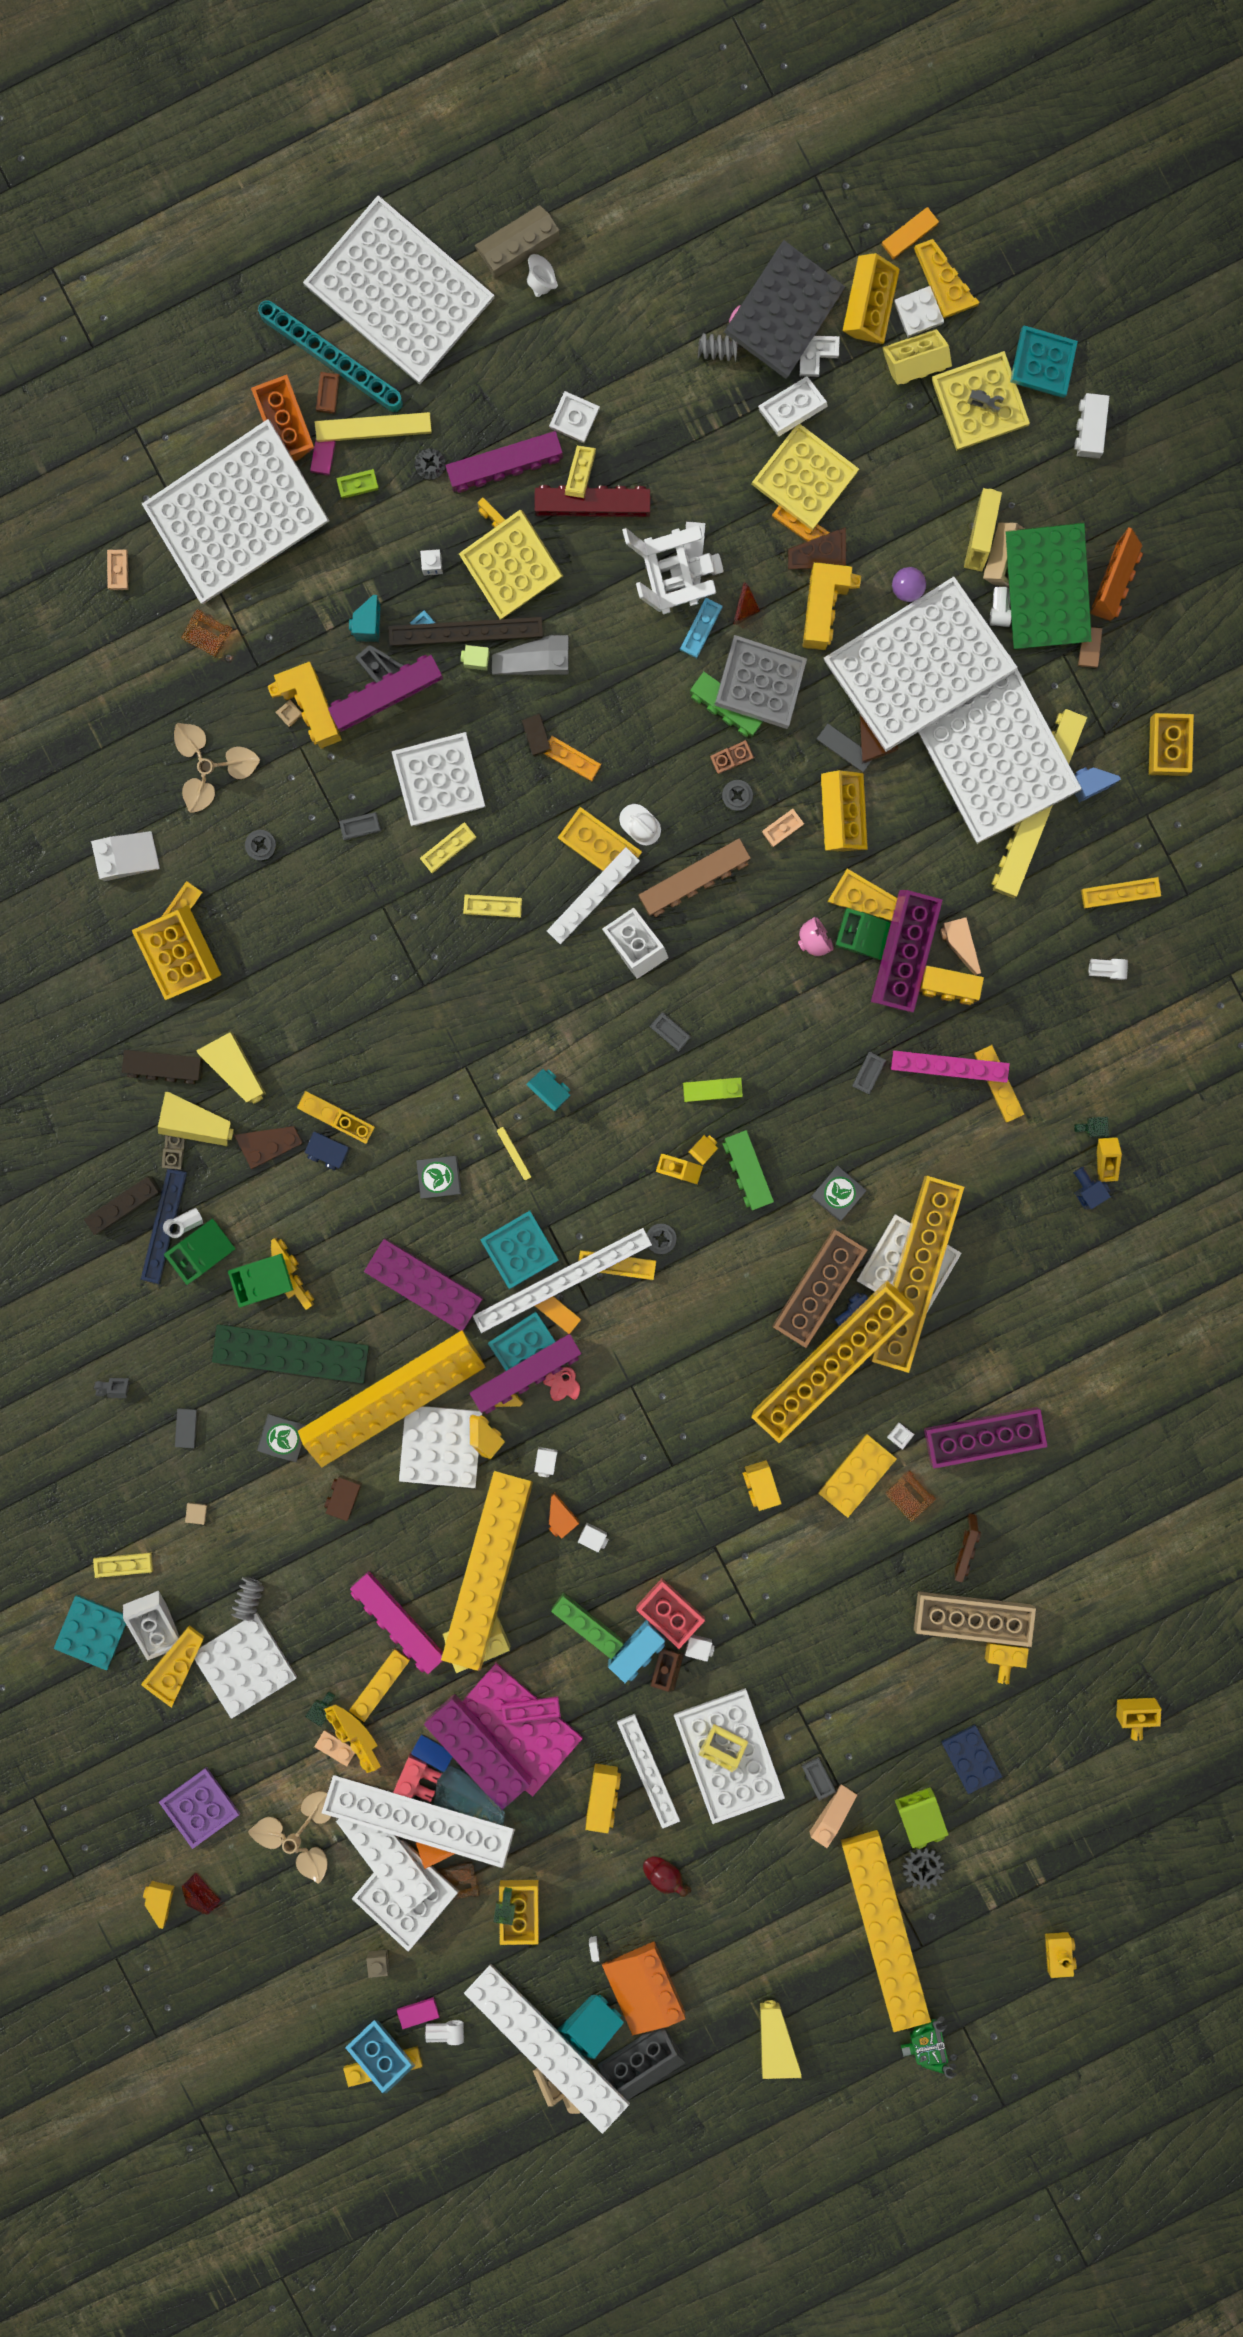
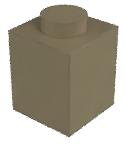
M388 1949L369 1951L366 1958L368 1978L388 1976L390 1970Z

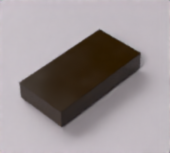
M537 714L522 720L532 755L535 757L552 751L541 715Z

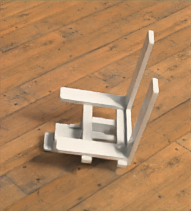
M699 526L682 531L678 528L672 530V534L656 539L650 537L644 539L645 542L627 528L622 529L626 545L645 559L652 590L641 582L636 583L639 597L658 612L662 611L663 614L670 613L671 607L687 602L690 603V606L698 604L697 599L716 594L713 580L693 585L695 584L694 578L724 572L719 554L711 555L707 553L689 559L688 554L685 552V544L703 538ZM676 548V556L658 561L657 553ZM670 570L672 578L663 580L661 573ZM682 587H686V588H684V589H680V590H677V591H674V592H671V593L666 594V592H669V591H672V590H676V589H679V588H682Z

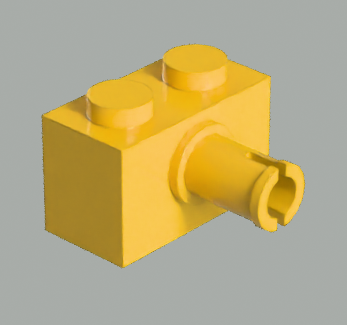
M987 1642L985 1660L988 1663L1000 1665L998 1683H1010L1011 1667H1027L1029 1649L1027 1646Z
M1155 1698L1117 1699L1116 1717L1122 1728H1132V1740L1138 1741L1139 1736V1741L1143 1740V1727L1160 1726L1161 1707Z
M1068 1932L1045 1934L1047 1969L1050 1977H1073L1074 1970L1077 1969L1076 1959L1072 1955V1950H1075L1074 1938H1071Z

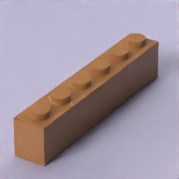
M737 839L639 894V899L648 915L657 917L665 912L664 909L671 906L673 908L682 903V898L687 896L689 899L697 895L698 889L702 887L707 889L715 884L714 880L720 877L723 880L732 875V870L745 868L749 865L747 862L751 858L741 840Z

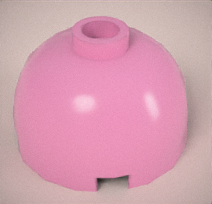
M814 917L803 924L799 933L801 940L798 941L802 951L807 950L810 955L822 956L834 950L831 938L828 939L826 935L828 932L818 918Z

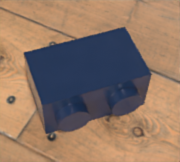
M313 1132L304 1153L308 1154V1159L315 1162L319 1160L326 1162V1167L336 1170V1168H342L351 1148L320 1133Z

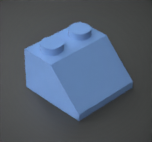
M1085 767L1074 774L1082 788L1075 795L1080 803L1114 786L1121 779L1118 775L1094 767L1088 770Z

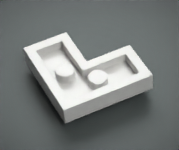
M814 336L800 357L799 376L819 377L820 358L839 357V337Z

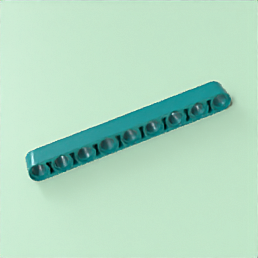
M263 301L260 303L258 311L264 323L332 371L340 374L342 378L389 411L397 412L402 408L403 401L401 395L392 386L273 302ZM266 310H273L270 315H264ZM281 321H288L286 326H279ZM297 332H304V335L302 337H295V334ZM313 343H320L318 348H311ZM328 354H335V357L333 359H326ZM344 365H351V368L349 370H342V367ZM362 375L367 377L363 382L357 380ZM377 386L383 388L379 393L373 392V389ZM391 398H398L395 404L389 403Z

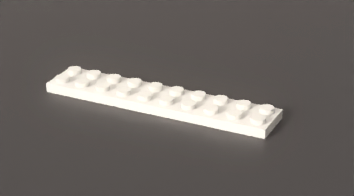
M335 1775L332 1777L322 1814L501 1868L505 1866L515 1829Z
M492 1964L464 1992L602 2134L629 2106L630 2103Z

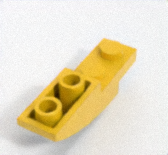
M307 1091L304 1092L297 1106L299 1110L365 1144L375 1128L371 1124Z
M274 1238L271 1240L272 1256L283 1254L294 1289L285 1294L288 1299L296 1295L305 1310L314 1305L312 1302L314 1298L308 1290L305 1292L301 1286L303 1282L300 1277L293 1275L299 1269L296 1266L299 1263L293 1255L289 1256L284 1241Z
M337 1705L325 1708L326 1718L336 1730L337 1738L342 1743L350 1741L351 1749L357 1754L360 1765L366 1773L380 1768L381 1766L372 1751L378 1745L361 1722Z

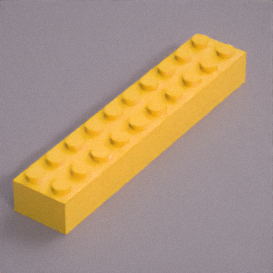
M930 1176L924 1177L892 1283L915 1306V1311L871 1355V1362L909 1373L964 1191L963 1186Z
M887 1280L754 1409L751 1418L780 1443L914 1314L915 1306Z
M462 1330L298 1430L302 1444L322 1468L486 1368L483 1360Z
M494 1471L442 1654V1661L477 1671L481 1670L531 1493L532 1481Z
M878 1830L842 1839L841 1844L893 2032L930 2023L929 2013Z

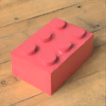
M663 1578L636 1606V1610L678 1649L705 1621V1617Z

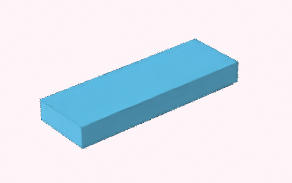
M705 598L680 651L696 659L698 658L723 608L722 605Z

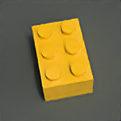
M1155 713L1150 717L1149 775L1188 776L1192 773L1194 714Z
M926 966L919 992H922V996L933 998V996L938 995L945 1001L958 999L961 1004L971 1005L980 999L984 977Z
M767 1460L746 1466V1472H743L747 1488L752 1489L748 1492L753 1507L757 1506L758 1510L761 1511L780 1505L781 1501Z
M595 1763L585 1830L608 1833L609 1827L613 1828L615 1811H612V1808L616 1809L618 1792H615V1789L619 1790L621 1773H618V1767Z
M500 1880V1945L539 1944V1880Z

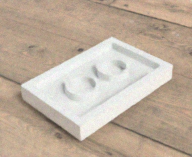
M807 376L758 406L759 411L778 436L828 407L827 401Z

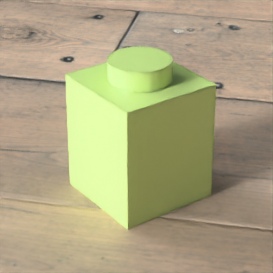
M466 645L465 651H461V662H464V668L487 671L489 648Z

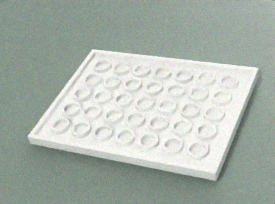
M380 196L373 200L303 282L304 286L418 384L424 381L495 298L494 294Z
M269 419L142 503L201 604L208 602L329 522L328 517Z
M955 577L947 580L824 657L825 663L886 752L1017 670L1016 664Z
M1018 669L918 732L977 844L1082 789Z

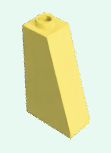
M983 488L979 498L964 568L983 571L991 550L1002 492Z
M230 1032L197 1050V1053L246 1102L255 1104L263 1099L262 1096L266 1093L233 1033Z
M165 1092L158 1123V1134L227 1146L228 1140H232L234 1129H230V1121L170 1092Z
M773 2000L760 2003L763 2079L801 2078L800 2066L780 2004Z

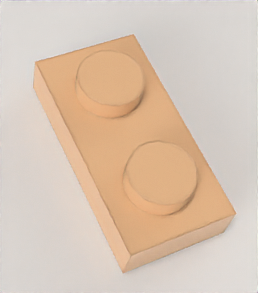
M107 550L109 590H128L127 550Z
M791 809L765 828L762 833L771 846L774 847L802 827L804 823L794 809Z
M324 1729L314 1746L345 1766H348L355 1754L348 1742L342 1743L336 1735Z

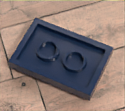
M975 1724L941 1741L968 1794L1002 1777Z

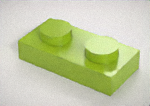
M374 469L336 478L342 499L379 490Z

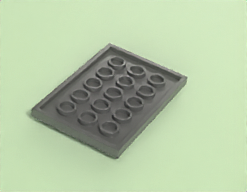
M783 240L726 327L724 333L786 379L843 292L845 286Z

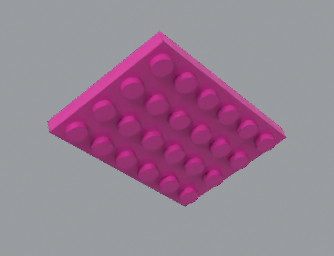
M495 1662L462 1702L532 1778L530 1786L525 1791L533 1797L583 1737L560 1717L503 1724L501 1704L538 1698Z

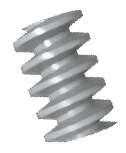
M703 333L701 339H699L698 359L703 353L705 359L711 354L712 360H715L718 354L720 360H723L724 355H726L727 361H730L732 356H734L736 362L737 342L733 339L730 341L728 335L725 336L724 341H722L721 335H718L717 339L714 340L713 334L707 339L706 334Z
M242 1577L246 1584H240L239 1587L244 1591L237 1592L241 1599L234 1600L239 1606L232 1607L236 1614L231 1615L242 1620L252 1621L254 1620L252 1613L257 1611L254 1606L259 1605L257 1599L261 1598L262 1594L260 1592L264 1590V1586L258 1580Z

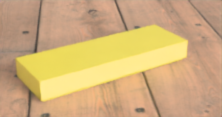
M577 445L565 495L584 498L596 448Z
M464 822L420 859L433 874L477 837Z
M481 895L464 896L463 914L521 918L522 898Z
M501 1127L497 1130L498 1135L523 1179L528 1180L532 1177L505 1128Z
M152 1552L97 1557L93 1559L95 1578L153 1572Z

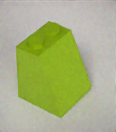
M931 1787L895 1800L912 1848L920 1849L929 1842H939L944 1840L945 1836H948Z

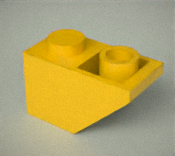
M471 1415L470 1445L482 1457L491 1459L505 1442L500 1437L502 1434L497 1429L491 1428L488 1425L489 1421L482 1415Z

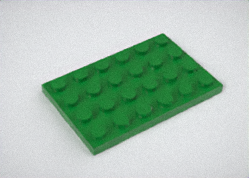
M1085 522L1005 531L1014 649L1092 642Z

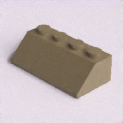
M539 205L477 243L475 248L494 279L527 260L530 255L540 252L559 240L560 234L549 213Z

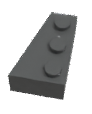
M371 645L355 657L361 667L376 683L383 680L382 677L388 673L395 674L399 672L400 668L404 666Z

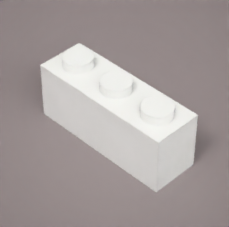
M1086 393L1083 400H1080L1079 411L1082 413L1081 419L1079 418L1077 422L1079 438L1075 440L1077 456L1099 459L1102 456L1109 405L1108 395Z

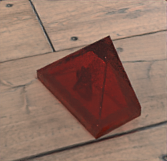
M743 583L733 623L736 625L760 612L747 583Z
M196 1872L182 1885L186 1906L208 1915L220 1902L219 1898Z

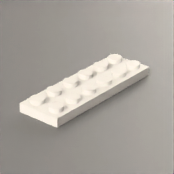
M342 1819L336 1821L405 1915L437 1890L397 1836Z

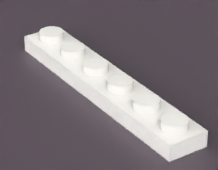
M626 847L554 922L547 932L559 944H562L640 860Z
M633 1714L617 1721L662 1829L680 1822V1818L636 1715Z

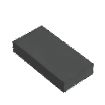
M376 812L339 821L344 841L381 832Z
M663 1012L650 1026L651 1029L678 1052L691 1038Z
M868 1052L852 1087L870 1095L886 1060Z
M177 1409L175 1447L195 1448L198 1409Z
M819 1756L802 1764V1768L819 1801L836 1793Z

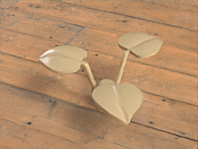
M177 723L175 726L174 740L178 751L186 757H192L197 752L199 757L197 769L201 773L202 781L192 778L184 784L182 790L183 799L190 813L201 811L212 803L215 797V788L212 784L205 783L206 774L212 773L215 767L228 766V772L232 777L244 779L249 777L260 763L259 757L253 751L244 747L229 749L226 752L228 762L214 763L210 759H203L199 749L203 748L206 744L204 731L200 727L191 724Z
M322 1791L314 1792L303 1800L301 1812L309 1817L296 1834H290L286 1838L285 1834L282 1833L283 1826L281 1822L274 1817L261 1819L248 1831L249 1835L257 1843L266 1848L276 1849L282 1844L283 1851L288 1854L302 1852L296 1859V1867L302 1875L314 1880L318 1884L322 1881L327 1871L328 1862L326 1854L318 1847H313L309 1851L307 1848H299L301 1845V1838L299 1836L311 1819L315 1823L322 1824L331 1818L329 1815L322 1814L328 1794Z

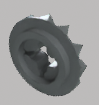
M432 448L422 449L416 456V471L425 479H436L445 470L444 456L438 450ZM434 457L433 463L435 466H429L426 469L427 463L425 460L430 461Z
M742 780L729 782L722 792V799L731 810L741 811L747 808L753 798L751 787ZM744 790L741 794L742 801L739 799L731 801L734 797L733 791L738 793Z
M256 830L246 838L245 849L251 858L262 861L269 859L274 854L276 843L274 837L269 832ZM262 840H264V845L268 849L266 850L261 848L260 850H257L258 846L254 843V841L261 843Z
M656 1224L647 1232V1236L652 1243L649 1249L654 1253L666 1254L674 1248L676 1233L669 1225ZM663 1230L664 1237L669 1242H662L660 1247H658V1240L653 1238V1236H660Z

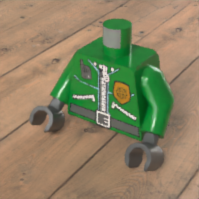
M941 2016L937 2020L930 2019V2023L915 2026L913 2031L910 2032L912 2043L901 2045L903 2057L915 2055L917 2065L943 2073L947 2078H954L957 2074L951 2072V2070L957 2067L954 2063L947 2066L948 2058L942 2032L947 2027V2025L941 2024L945 2020L944 2017Z

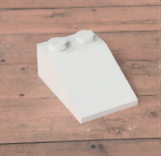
M152 831L91 841L99 879L103 881L160 869Z
M634 908L602 929L636 979L669 958L664 946Z
M159 1591L123 1605V1619L147 1660L167 1653L180 1637L167 1604Z

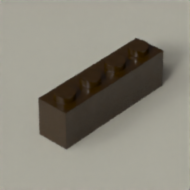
M124 1050L122 1073H126L129 1078H139V1075H146L148 1080H158V1077H165V1081L177 1082V1079H184V1083L196 1084V1081L202 1080L204 1059L200 1057Z
M147 1176L90 1214L84 1221L94 1235H99L162 1193L153 1177Z

